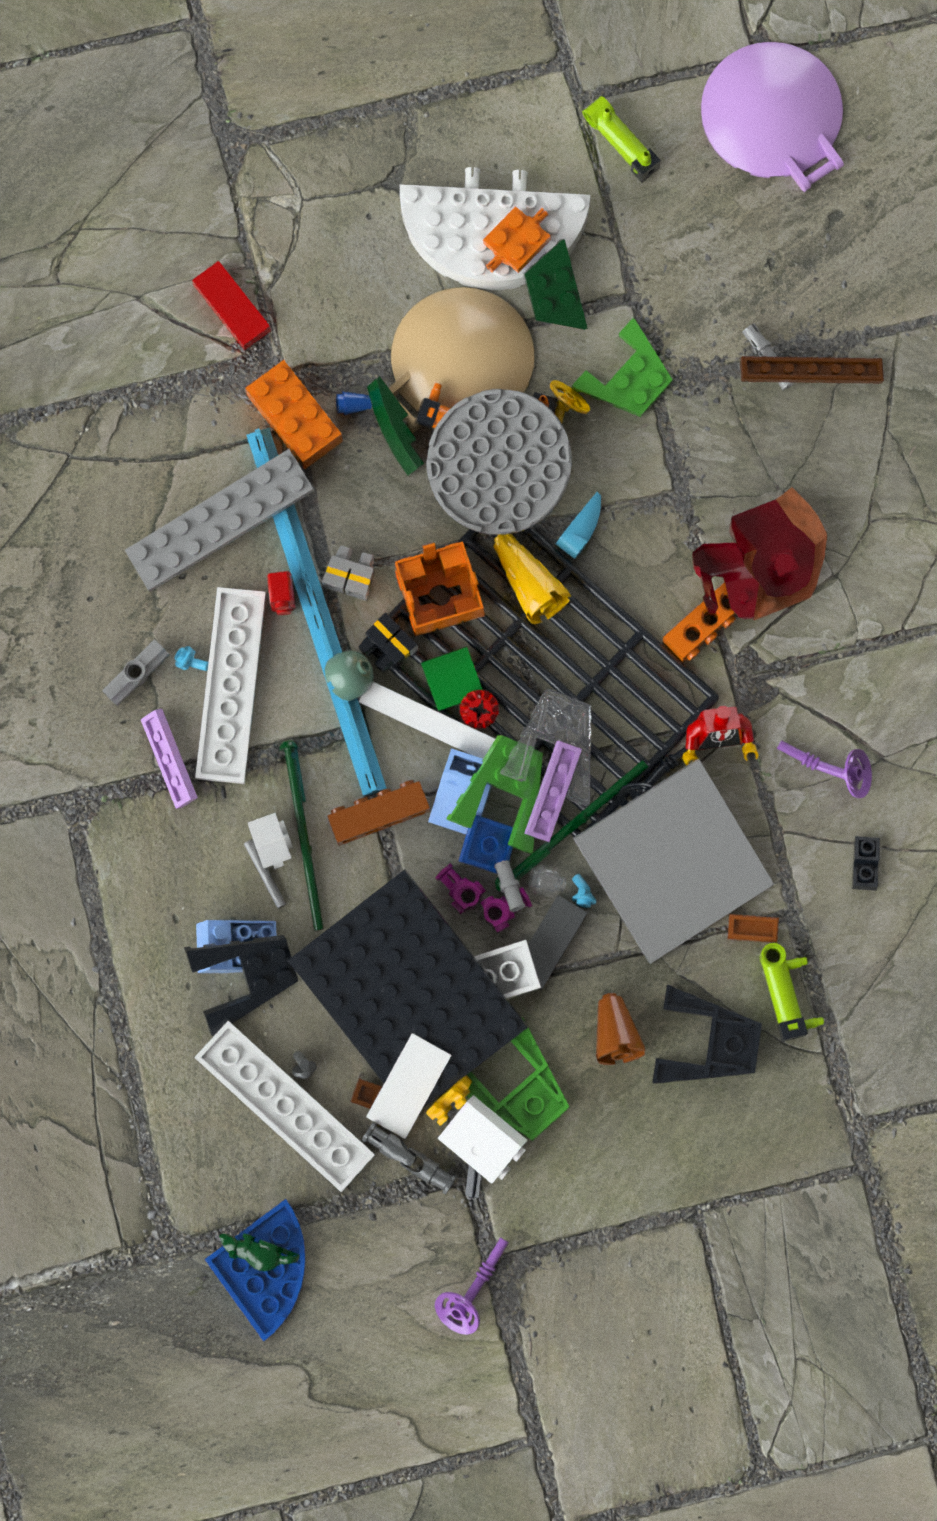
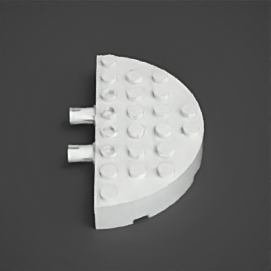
M472 167L465 169V188L400 185L402 219L409 239L416 251L441 275L458 281L459 284L476 289L507 290L521 287V285L526 284L523 273L531 265H534L543 254L552 249L560 239H565L570 256L584 232L589 214L590 195L526 191L528 172L525 170H521L520 180L519 170L512 172V191L479 189L480 169L474 167L473 177H471ZM515 206L530 217H533L541 208L544 211L546 210L549 215L540 223V226L551 236V240L519 273L511 266L503 263L493 273L486 268V264L495 256L492 250L483 244V239Z

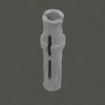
M755 323L743 330L742 333L754 348L753 352L755 355L778 357L770 346L771 342L765 339ZM778 382L783 391L794 384Z

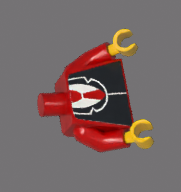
M720 706L716 709L702 711L697 720L687 727L685 748L688 751L682 756L685 765H689L691 760L699 759L695 750L742 745V743H745L742 747L744 759L748 761L747 754L753 752L756 759H758L756 745L752 743L754 736L750 720L743 714H738L737 708L734 706Z

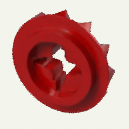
M475 690L463 698L460 704V715L463 721L470 727L475 729L486 728L495 722L499 714V704L491 693L485 690ZM482 700L483 708L489 712L481 713L477 719L476 711L470 709V707H478Z

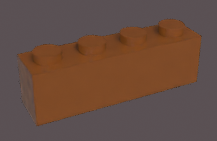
M409 780L400 784V788L391 791L390 788L377 793L378 797L370 800L364 797L354 801V806L346 809L345 806L332 809L331 814L327 815L338 846L429 813L430 807L420 781L414 783V780Z

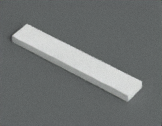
M375 682L372 683L371 688L359 700L360 703L482 759L495 741V738Z

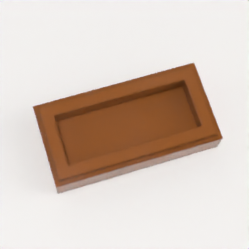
M729 914L727 940L777 943L779 918Z

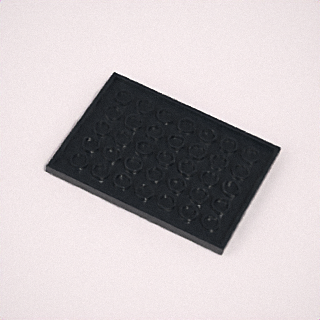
M406 869L287 960L383 1083L386 1082L412 1033L451 1055L423 1108L528 1028L526 1022Z

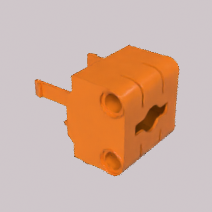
M433 542L422 546L423 554L403 558L395 562L396 578L399 588L403 593L415 637L436 631V628L439 630L462 623V621L466 622L485 616L477 587V577L475 572L472 571L463 542L453 543L440 549H436ZM443 585L451 588L460 585L462 594L450 597L447 604L438 606L434 603L420 606L418 597L430 594L433 587Z

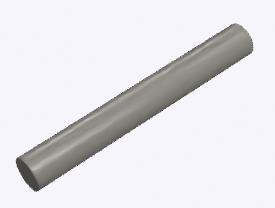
M253 839L245 842L244 845L277 909L285 906L286 903L268 868H263Z

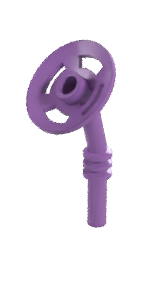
M782 740L780 741L777 749L801 761V765L806 764V767H811V770L816 769L844 779L853 797L863 798L868 794L872 781V771L868 756L863 750H852L847 756L845 768L842 769L820 761V758H815L814 754L810 756V752L805 753ZM863 779L862 786L859 790L857 785Z
M500 1237L487 1261L482 1262L483 1267H479L480 1272H476L477 1277L464 1297L453 1292H444L437 1297L435 1301L436 1313L449 1329L465 1335L472 1334L478 1329L480 1318L472 1302L484 1283L490 1280L489 1276L493 1275L492 1271L496 1270L494 1267L507 1247L508 1241ZM448 1298L449 1300L446 1303V1307H444V1299ZM449 1315H451L456 1320H461L462 1325L451 1319ZM473 1316H474V1317H475V1321H474V1323L471 1325L470 1321L473 1319Z

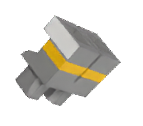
M340 546L336 556L332 555L322 580L323 588L343 594L346 592V595L367 601L370 585L375 574L373 568L374 556L362 553L359 563L350 561L353 550Z

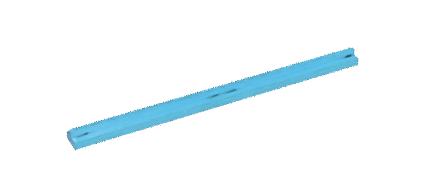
M258 428L255 429L254 433L246 435L257 468L278 456L269 428L263 430ZM293 504L273 516L325 677L326 662L337 653H341L342 650L295 505ZM313 591H314V594H315V597H316V600H317V603H318V604H316V601H315V598H314V595H313ZM314 616L316 617V620H317L319 629H318V627H317V624H316V621H315ZM330 681L327 683L363 797L387 789L358 699L347 701L339 698L333 693L334 687ZM366 775H367V777H368V780H369V783H370L371 788L369 787V784H368Z

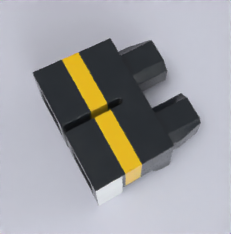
M386 612L365 632L366 638L359 645V650L367 657L376 649L382 654L374 664L383 674L393 666L397 669L408 656L413 655L418 650V644L403 629L401 630V627Z

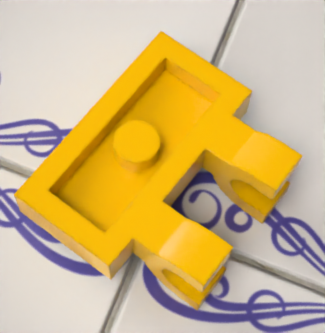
M467 1075L464 1076L431 1104L426 1114L432 1120L437 1118V1123L441 1126L448 1119L447 1113L452 1109L450 1105L452 1102H455V1107L458 1110L466 1103L465 1097L470 1093L468 1088L472 1080Z

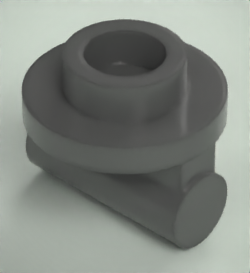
M301 1051L294 1053L293 1058L298 1065L292 1069L293 1075L301 1079L312 1076L313 1072L317 1069L316 1063L308 1061Z

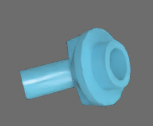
M190 646L180 648L174 657L176 660L175 666L182 670H187L190 666L207 671L209 662L194 658L195 651Z
M580 874L575 875L572 881L579 889L578 893L572 897V900L577 902L576 905L579 907L590 908L591 905L597 903V900L590 892V887Z

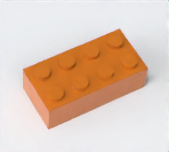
M285 360L245 388L248 398L286 447L291 450L304 470L343 442L341 432Z

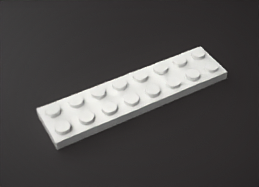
M217 587L195 776L197 780L245 784L266 592Z
M229 1021L194 1057L340 1192H343L375 1156L373 1152Z

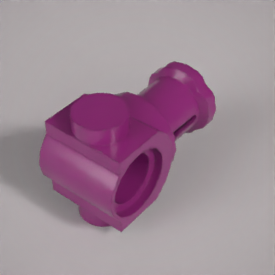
M451 863L435 877L437 881H441L450 890L449 895L454 900L451 905L460 915L467 910L474 909L479 904L482 894L486 891L478 881L470 882L466 877L462 879L453 869ZM468 891L474 893L475 900L472 903L463 902L461 899L463 893Z
M523 887L519 888L525 907H532L533 905ZM490 896L480 902L484 911L485 922L492 926L497 933L510 926L508 921L515 918L514 913L516 912L510 911L507 899L504 896L498 899ZM496 908L502 912V916L499 920H491L488 917V912Z

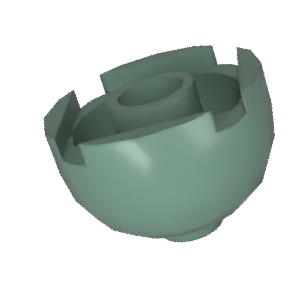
M348 650L337 653L326 662L325 666L327 683L331 681L334 687L333 693L343 700L351 701L359 698L371 688L374 679L373 668L369 660L360 652Z

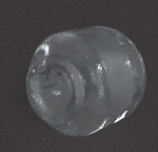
M539 864L531 870L528 886L535 895L555 898L560 891H564L566 877H563L562 870L559 867Z

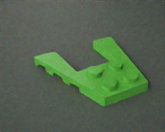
M498 735L483 758V764L478 772L473 774L470 779V785L465 793L460 795L455 809L451 814H448L446 820L465 828H471L487 783L523 799L507 845L532 854L534 837L524 833L539 793L543 753L508 737Z
M527 1028L510 1042L536 1071L500 1103L475 1075L470 1072L467 1076L472 1080V1083L468 1088L470 1093L466 1097L470 1099L474 1095L512 1128L531 1141H534L570 1107L529 1028Z

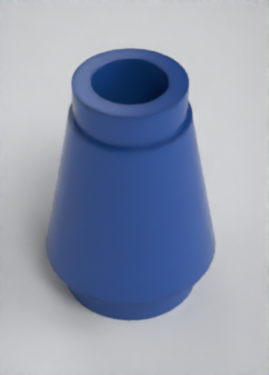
M342 391V394H336L337 413L348 415L371 409L372 404L369 395Z

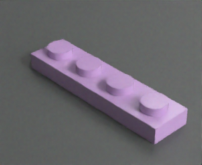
M154 710L142 718L141 722L175 808H182L197 799V795L163 710Z
M556 741L524 834L550 842L582 749Z

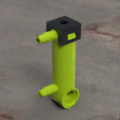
M600 96L582 111L589 125L595 130L598 129L631 166V172L641 183L660 169L661 160L650 148L647 150L615 114L613 107L604 97Z
M767 944L762 949L759 959L763 966L776 1014L781 1041L785 1042L804 1037L808 1034V1029L824 1024L822 1017L804 1020L789 970L807 965V958H795L786 961V952L780 944ZM770 950L776 951L779 955V961L775 963L769 962L766 958V953Z

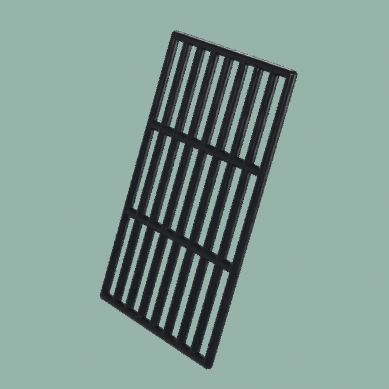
M530 527L522 532L563 568L555 578L563 584L571 575L635 632L634 635L625 643L572 595L568 597L570 601L567 604L619 650L608 660L558 614L549 618L556 627L602 667L592 678L530 623L524 611L522 613L517 611L477 574V587L510 616L514 622L504 631L486 614L483 617L476 618L497 637V640L489 648L483 645L460 623L449 627L481 655L474 663V667L482 689L491 693L500 706L536 737L529 747L538 751L545 745L553 753L556 742L550 737L561 727L618 780L622 778L626 773L567 720L578 710L635 763L638 764L643 760L649 768L631 782L642 783L660 761L686 735L687 727L697 720L702 711L710 709L719 700V695L546 539ZM469 529L457 543L463 542L465 547L468 546L509 583L501 563L474 540L479 532ZM440 585L451 596L462 594L455 586L447 588ZM428 594L418 597L424 604L434 603L440 606ZM403 598L388 615L394 621L402 616L410 623L408 609ZM521 627L586 685L577 695L572 693L512 638ZM429 632L423 634L443 654L454 651L436 633ZM642 639L707 697L698 708L633 650ZM504 645L569 702L560 713L496 656ZM377 649L372 653L377 659L382 656ZM418 650L413 655H410L419 665H421V662L428 660ZM625 657L691 715L682 725L674 720L617 668ZM488 662L553 720L544 731L479 673ZM394 666L390 669L393 674L433 710L461 722L446 708L438 711L433 696L400 666L397 669ZM609 674L674 732L665 743L600 685ZM593 692L658 750L649 761L584 703ZM480 706L474 708L470 707V709L476 711L477 717H479L481 713L486 712ZM496 720L488 726L496 735H503L519 742ZM577 762L574 773L596 793L602 795L607 788ZM542 763L541 775L544 777L547 767ZM568 788L565 797L582 812L589 805L572 789ZM625 793L626 799L630 796L631 793ZM618 794L607 802L609 804L599 814L596 812L590 817L592 822L585 830L617 810L620 806ZM560 812L557 823L564 827L570 820ZM577 828L570 835L575 837L582 833V831Z

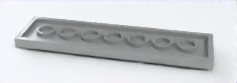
M288 449L125 549V552L146 588L151 592L315 490L291 450Z

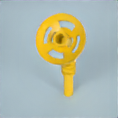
M551 381L550 388L558 399L555 415L561 424L565 411L568 412L569 409L582 414H587L590 411L588 403L575 390L560 381Z

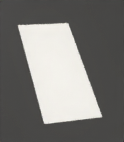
M412 1033L366 1117L406 1139L451 1055Z

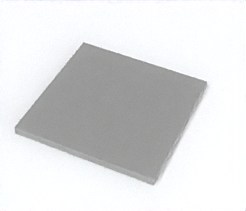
M696 759L573 838L650 964L774 885L699 759Z

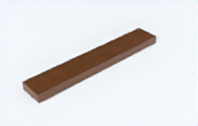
M741 356L740 358L741 382L882 384L884 381L882 358Z

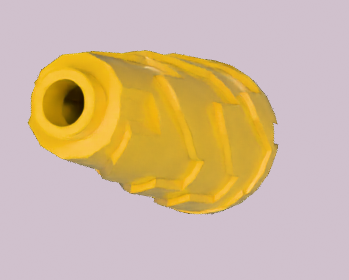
M512 534L498 535L494 539L493 547L530 623H541L543 621L540 616L545 615L549 619L567 605L570 601L568 597H571L567 588L539 560L535 559Z

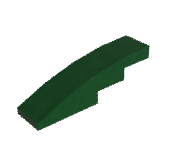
M379 376L367 386L372 408L393 455L407 476H409L421 467L424 462L410 445L416 438L403 422L408 413Z

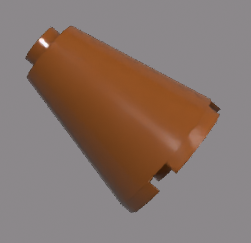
M616 993L603 995L602 999L598 1001L596 1044L598 1063L616 1065L615 1060L623 1059V1063H628L645 1055V1045L623 998L617 996Z

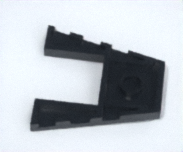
M284 935L254 938L253 941L240 942L239 940L229 941L230 944L215 945V943L205 944L203 947L198 948L184 947L192 973L235 957H239L249 994L203 1011L211 1036H214L227 1021L233 1024L298 982L296 971L287 961L291 958V954Z
M667 985L663 1010L712 1017L705 1065L656 1058L652 1083L661 1084L755 1074L762 1023Z

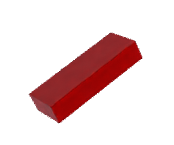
M219 261L192 280L194 287L244 351L271 332L270 325Z

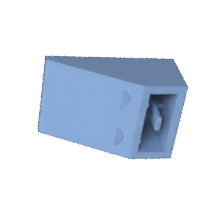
M451 748L429 817V823L466 835L468 828L446 820V818L455 809L460 795L465 793L470 785V779L473 774L477 773L483 764L482 758ZM486 783L476 815H483L492 785Z
M206 920L196 924L197 948L203 947L205 944L215 943V945L230 944L229 941L239 940L240 942L253 941L254 938L277 936L276 921ZM239 957L198 971V973L243 972Z

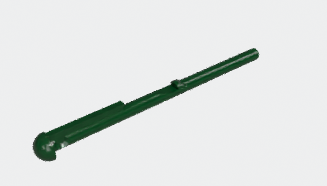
M285 740L281 743L279 750L285 752L314 931L324 930L311 855L312 845L310 846L303 807L306 799L297 751L298 745L293 740Z
M643 760L640 761L554 834L550 842H545L514 868L512 872L515 880L521 879L548 856L555 846L581 824L586 823L594 813L616 796L623 786L630 784L649 768ZM497 877L495 880V887L499 892H501V882L499 877Z

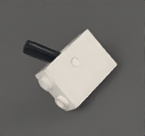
M474 1095L464 1104L438 1137L441 1142L469 1164L465 1192L469 1198H478L480 1196L482 1176L490 1183H493L497 1178L502 1180L511 1170L508 1164L512 1159L516 1162L526 1151L523 1146L528 1141Z

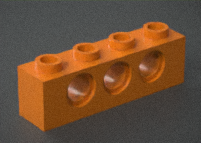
M725 582L715 590L718 603L717 614H710L703 601L663 637L662 642L682 662L686 659L689 661L694 659L700 653L699 647L704 643L709 645L717 638L718 634L716 632L722 627L727 629L736 620L734 617L736 613L731 608L727 609L722 605L724 599H729ZM706 615H713L717 622L709 625L704 621V617ZM688 631H695L698 633L699 638L691 641L686 637V633Z

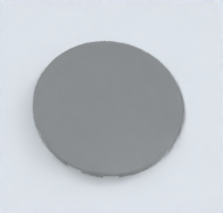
M503 389L485 390L468 398L466 397L455 404L437 424L429 442L428 458L426 461L427 475L434 496L440 506L461 525L473 531L489 535L518 533L541 522L556 508L562 499L571 475V446L560 420L538 399L520 391Z

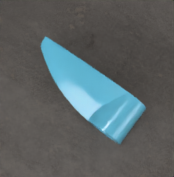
M598 492L595 493L556 542L559 548L574 559L585 548L596 528L601 509V495Z

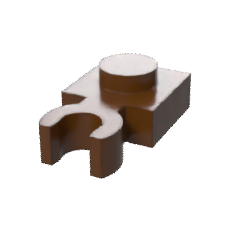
M358 1078L350 1102L371 1109L382 1086Z

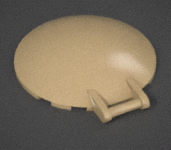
M461 287L445 289L431 294L408 311L396 330L391 350V365L395 383L389 389L394 396L399 393L417 412L424 398L429 399L435 383L442 385L438 402L441 403L440 405L452 408L466 397L468 398L481 391L490 389L513 390L525 393L534 369V346L530 331L521 315L508 302L493 293L476 288ZM402 405L408 413V416L403 420L408 424L407 427L413 433L422 425L415 423L416 418Z

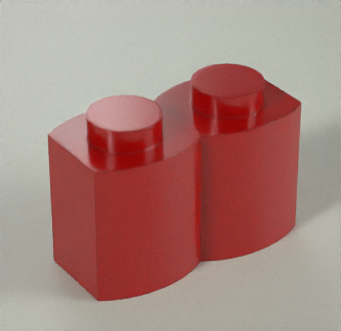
M288 571L269 573L267 575L272 611L277 612V615L291 614V611L296 608L291 573Z

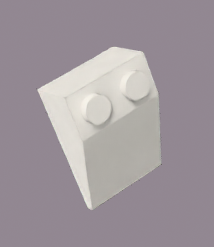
M527 940L474 956L508 1000L541 988Z

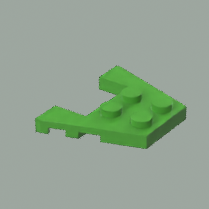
M632 318L620 331L619 337L636 352L606 385H603L585 370L572 385V389L642 417L668 388L673 379L637 321Z

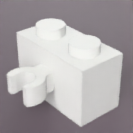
M276 813L248 822L263 868L273 865L276 869L284 866L283 861L291 859L289 849L293 848L284 821H278Z

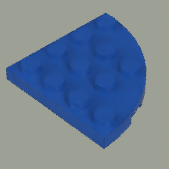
M287 1199L279 1203L235 1236L237 1240H244L243 1233L256 1237L254 1242L259 1243L261 1239L300 1254L298 1262L281 1264L275 1269L266 1272L259 1271L253 1268L246 1260L239 1257L236 1259L230 1258L229 1253L223 1246L204 1259L263 1341L274 1334L291 1313L301 1291L305 1274L306 1258L303 1234L294 1210Z

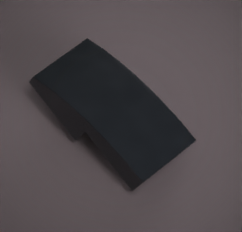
M855 836L852 889L877 891L880 838Z

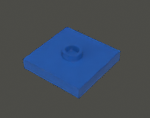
M476 815L472 827L467 830L458 861L497 874L494 866L501 861L510 860L513 847L507 844L513 827Z

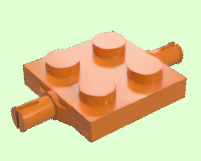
M515 206L483 239V244L492 250L495 256L486 264V268L493 273L503 263L511 266L519 273L551 240V236L540 226V223L549 215L547 211L541 208L533 217H530Z

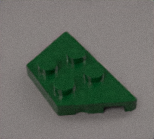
M560 239L552 249L543 254L534 265H531L523 273L536 321L585 330L588 328L565 239Z

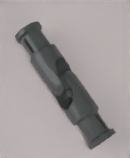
M375 1122L371 1124L362 1138L363 1142L368 1141L380 1149L379 1152L389 1159L400 1161L399 1163L403 1168L426 1183L431 1182L442 1189V1193L445 1195L457 1178V1175L447 1173L440 1168V1164L415 1148H408L401 1139L392 1133L387 1134L379 1129ZM417 1155L424 1162L422 1170L410 1167L416 1161Z

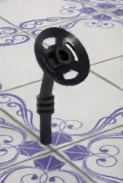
M683 747L674 755L670 754L669 758H664L665 761L661 760L660 765L643 783H630L623 786L618 793L619 804L623 807L629 803L625 793H631V798L634 800L654 787L656 782L666 772L670 773L671 770L675 769V766H679L683 754L688 749Z

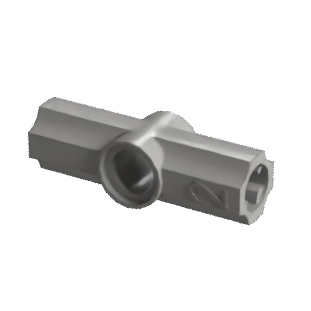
M153 640L134 660L126 663L124 669L102 692L118 706L138 686L146 682L148 676L169 656V653L157 641ZM140 668L142 669V674L138 678L130 677L132 669Z

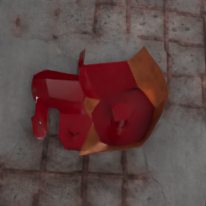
M791 487L775 500L737 515H732L729 533L734 542L702 544L692 552L693 569L701 578L705 595L702 598L707 611L710 614H717L718 603L712 578L714 576L723 577L731 610L739 618L754 619L755 621L811 598L816 588L825 557L827 533L812 507Z

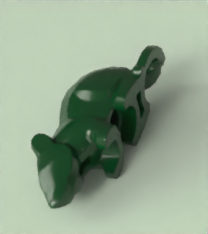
M243 1233L244 1240H237L230 1234L219 1235L221 1243L229 1253L230 1258L236 1259L239 1257L246 1260L253 1268L259 1271L266 1272L275 1269L281 1264L296 1263L300 1257V1254L261 1239L259 1243L254 1242L256 1237Z

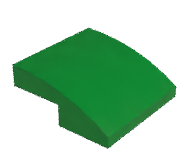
M467 646L421 662L438 711L460 704L463 698L472 691L482 690Z

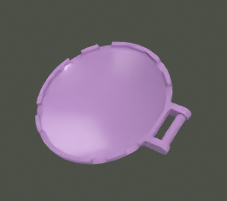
M763 42L748 45L733 52L714 69L702 95V125L713 149L728 164L758 177L792 176L803 192L810 189L811 184L832 170H838L844 166L842 159L832 147L842 123V97L835 78L817 57L794 45L779 42ZM824 158L829 160V162L805 177L803 172Z

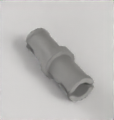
M506 860L497 863L494 867L501 882V892L505 893L510 911L516 912L523 909L525 904L518 889L520 884L518 880H515L510 861Z

